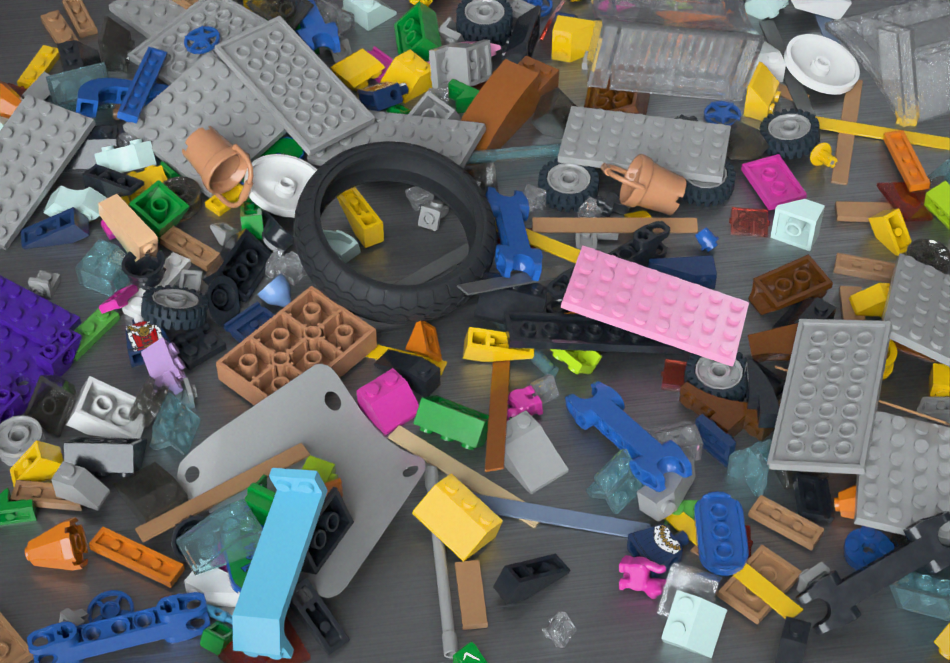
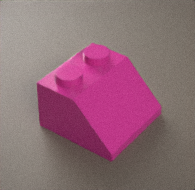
M394 368L357 390L358 407L385 436L394 431L399 425L401 426L416 417L419 404L408 382Z

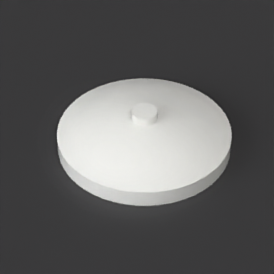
M813 34L799 35L789 42L784 52V61L790 73L802 84L818 92L843 94L850 91L859 79L860 70L853 55L842 45L829 38Z
M271 154L257 158L252 162L254 184L249 193L250 199L256 205L272 214L294 218L301 192L317 169L308 162L289 155ZM248 168L246 170L244 183L248 179Z

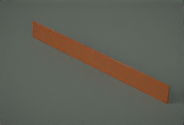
M510 360L493 362L485 472L502 470L505 465Z

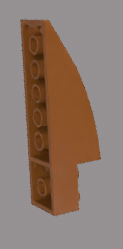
M525 56L518 64L507 59L500 64L483 85L460 120L485 123L486 127L485 133L463 168L474 177L556 91L559 86V69L529 56Z

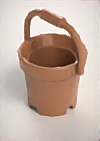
M208 126V130L201 127L193 132L185 141L188 147L186 151L182 149L183 156L200 175L203 185L209 192L215 194L226 206L237 208L247 200L254 184V173L250 155L237 144L233 145L213 127ZM248 168V179L244 183L239 200L235 203L229 202L222 193L238 185L245 177Z
M638 154L631 162L628 170L608 163L601 165V170L607 176L622 182L620 190V202L622 205L629 207L639 206L670 216L678 209L680 204L676 202L679 197L683 198L686 178L654 163L649 156ZM613 170L624 174L625 177H622L614 173Z

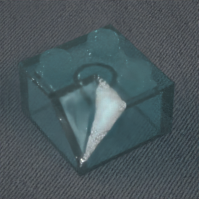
M99 239L75 267L79 285L108 296L126 287L130 280L122 270L121 265L126 254L117 245Z

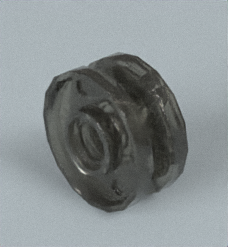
M174 177L163 182L164 185L190 206L181 220L188 219L200 211L203 202L199 184L194 179Z
M918 239L908 245L906 256H911L916 261L930 265L947 275L948 267L950 266V250L944 244L932 239Z
M149 376L143 384L128 415V420L133 422L142 414L141 426L148 428L154 420L169 389V385L164 382L157 390L153 389L155 378Z

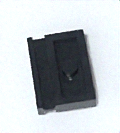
M796 473L792 479L798 515L809 520L821 521L823 519L827 520V523H831L835 517L828 479L819 480L815 476Z

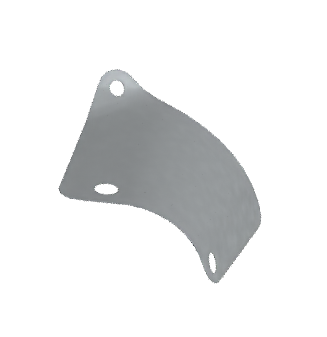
M315 364L217 430L193 449L179 465L177 483L180 490L189 499H193L299 443L304 445L311 456L334 463L336 474H338V478H341L342 499L354 523L316 575L300 572L298 578L301 581L307 578L320 596L330 598L338 595L348 586L417 485L426 467L423 458L397 447L372 425L331 367L324 364ZM327 392H334L340 397L341 407L339 410H331L326 405L324 397ZM307 458L286 469L301 470ZM195 466L199 469L200 475L197 480L189 483L185 478L186 471L189 467ZM408 467H418V471L410 477L403 476L404 470ZM268 477L267 489L276 493L277 489L270 477ZM247 489L206 511L228 526L245 521L249 516L248 505L244 501V498L247 496Z

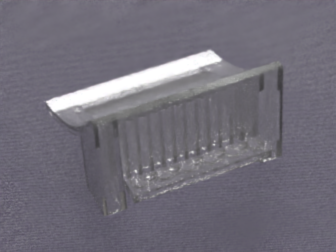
M591 0L596 22L587 55V87L607 88L610 76V90L725 101L743 100L764 43V35L757 33L748 19L743 0Z
M914 0L825 23V30L842 42L873 78L896 118H899L900 126L906 127L950 115V0Z

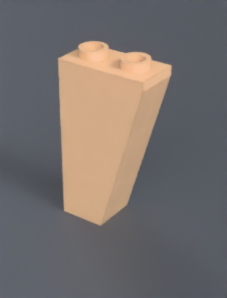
M118 194L98 203L100 217L127 253L130 251L137 257L135 262L144 257L146 253L156 257L158 237Z

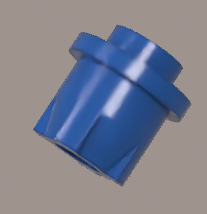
M707 227L695 235L702 247L700 248L701 251L706 249L709 252L718 245L716 242L719 240L718 236L715 237Z

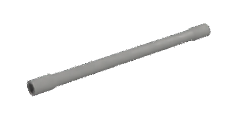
M427 466L424 471L427 494L439 482L438 469L435 466ZM432 533L443 632L444 657L453 658V655L459 649L454 626L445 544Z

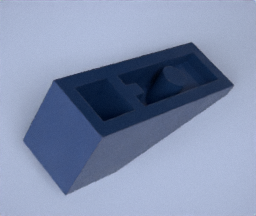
M72 207L21 230L22 248L31 249L71 244L90 236L88 218Z
M713 255L649 259L648 268L709 289H715L717 271Z

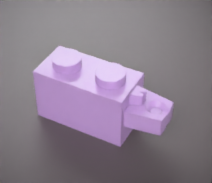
M162 337L141 351L151 380L163 392L170 389L177 395L183 390L181 381H183V378H187L183 370L185 364L177 355L180 352L173 342L169 344Z

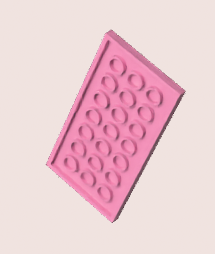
M582 245L561 308L733 366L749 302Z

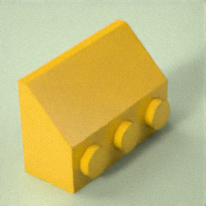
M452 473L435 484L412 512L463 562L492 541L503 522L499 516Z

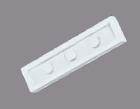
M172 252L165 260L164 267L167 270L162 281L157 286L162 285L165 287V285H170L173 287L180 279L181 269L188 270L190 268L191 260ZM140 288L131 297L128 304L122 307L123 314L132 318L141 315L142 297L146 290Z

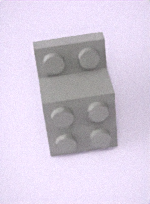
M481 40L472 44L452 42L429 50L432 89L439 90L448 87V83L452 79L468 86H474L487 81L492 75L490 40Z

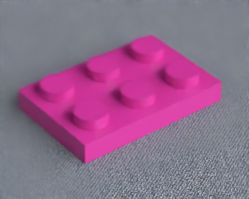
M779 154L742 164V172L769 211L776 209L777 205L807 198V193Z

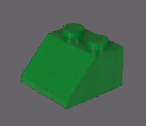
M160 180L129 203V207L156 234L158 243L160 242L159 238L173 226H177L190 207Z

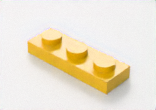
M43 45L17 80L18 87L28 89L44 71L49 73L60 58L58 48Z

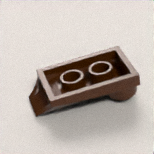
M808 254L753 278L752 291L748 300L760 315H764L810 297L823 298L827 294V290L832 288L833 282Z

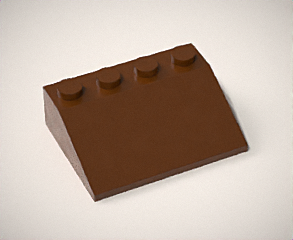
M643 54L593 68L584 108L646 115L654 76V69L646 55Z

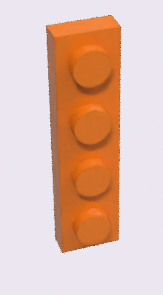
M904 130L884 132L883 140L909 192L929 189L931 182Z
M103 526L88 544L90 550L169 588L173 587L185 570L184 564Z

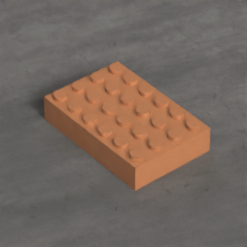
M310 286L216 362L218 378L247 401L256 405L315 364L328 365L341 378L377 347L376 329L346 308L330 300L313 286Z

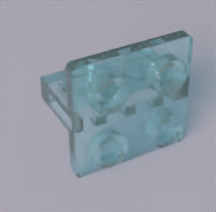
M171 393L165 394L152 427L153 433L149 446L154 451L172 446L182 455L188 454L200 418Z
M772 440L759 441L751 447L733 452L729 456L726 484L730 486L744 480L756 497L763 495L769 471L767 461Z
M621 449L594 475L595 481L586 489L590 498L606 499L614 514H618L637 495V491L645 486L631 472L629 462L632 458L627 449Z

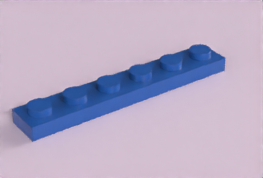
M148 46L118 110L117 118L137 124L167 58L166 51Z

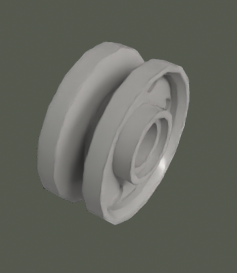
M21 415L11 417L0 424V459L8 466H13L36 440L46 443L42 427L37 420Z

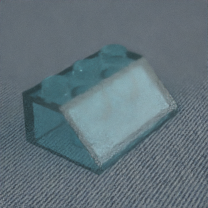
M102 62L46 76L51 103L75 112L79 88L90 80L109 78L105 63ZM115 104L100 105L97 111L115 107Z
M913 571L889 585L898 608L950 621V580Z

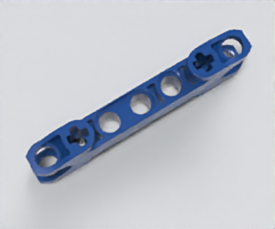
M278 0L279 3H290L301 26V29L296 30V33L313 52L319 47H328L333 53L341 52L338 28L335 22L325 24L314 0Z
M487 187L485 195L491 206L501 245L498 244L495 250L497 270L501 276L510 278L511 271L526 272L532 281H539L542 271L543 254L541 249L530 248L524 225L529 216L528 199L523 191L514 190V196L508 197L499 194L494 187Z
M595 381L590 384L592 387V398L582 399L575 394L565 397L566 407L575 422L584 430L595 426L631 459L629 462L631 472L643 485L650 487L656 492H661L666 489L664 473H677L683 478L692 475V465L681 447L672 440L660 444L623 411L625 409L624 401L613 388L600 381Z
M199 592L176 594L162 598L158 601L156 607L78 626L68 621L52 624L32 632L27 637L28 649L31 654H34V663H40L43 657L51 655L54 657L52 663H83L85 658L165 639L170 643L186 641L202 635L203 630L211 625L208 612H206L208 609L205 596ZM192 600H199L201 602V605L197 608H187L188 603ZM203 619L205 623L202 627L195 628L191 625V621ZM44 637L48 639L46 645L38 647L33 645L37 638Z

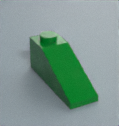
M247 198L240 206L242 230L247 228L260 241L264 230L262 209L250 198Z

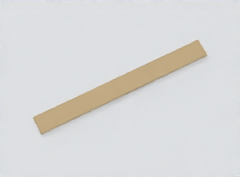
M400 425L388 436V439L414 455L423 458L427 463L437 467V469L449 475L452 473L466 487L480 495L525 502ZM520 519L533 528H535L540 523L536 521Z

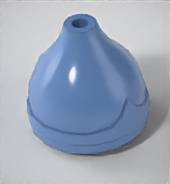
M282 273L257 294L270 305L285 307L292 302L290 284Z

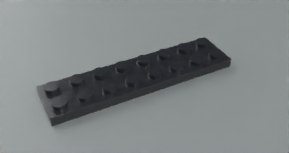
M504 311L503 323L509 348L684 353V350L581 314Z

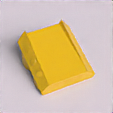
M360 48L329 69L352 91H357L358 89L368 87V80L379 77L385 66L363 48Z

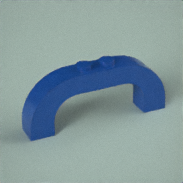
M98 78L84 83L78 90L75 112L86 117L96 118L97 108L100 105L109 103L122 104L132 80ZM155 83L145 106L169 85Z

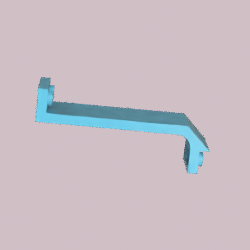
M272 468L269 477L277 491L232 615L233 651H243L250 657H258L260 655L276 660L292 658L294 649L284 633L285 616L328 491L318 471Z

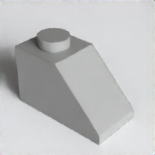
M65 461L62 462L51 479L56 497L98 511L110 494V490L85 468Z

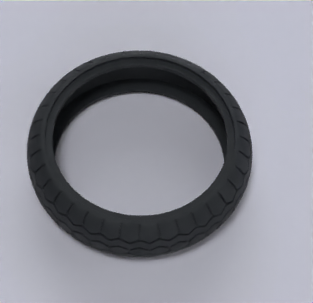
M395 141L373 142L340 152L326 161L308 180L301 192L294 215L293 228L297 254L313 284L336 304L346 308L354 315L375 322L416 324L419 321L426 322L437 319L454 311L473 296L466 295L457 285L482 280L484 272L490 271L495 256V219L489 201L481 187L467 171L450 158L416 144L412 145L411 143ZM375 181L402 182L422 188L448 205L464 228L469 253L455 270L437 280L416 285L384 283L358 273L337 256L324 235L320 217L326 207L337 196L350 188Z

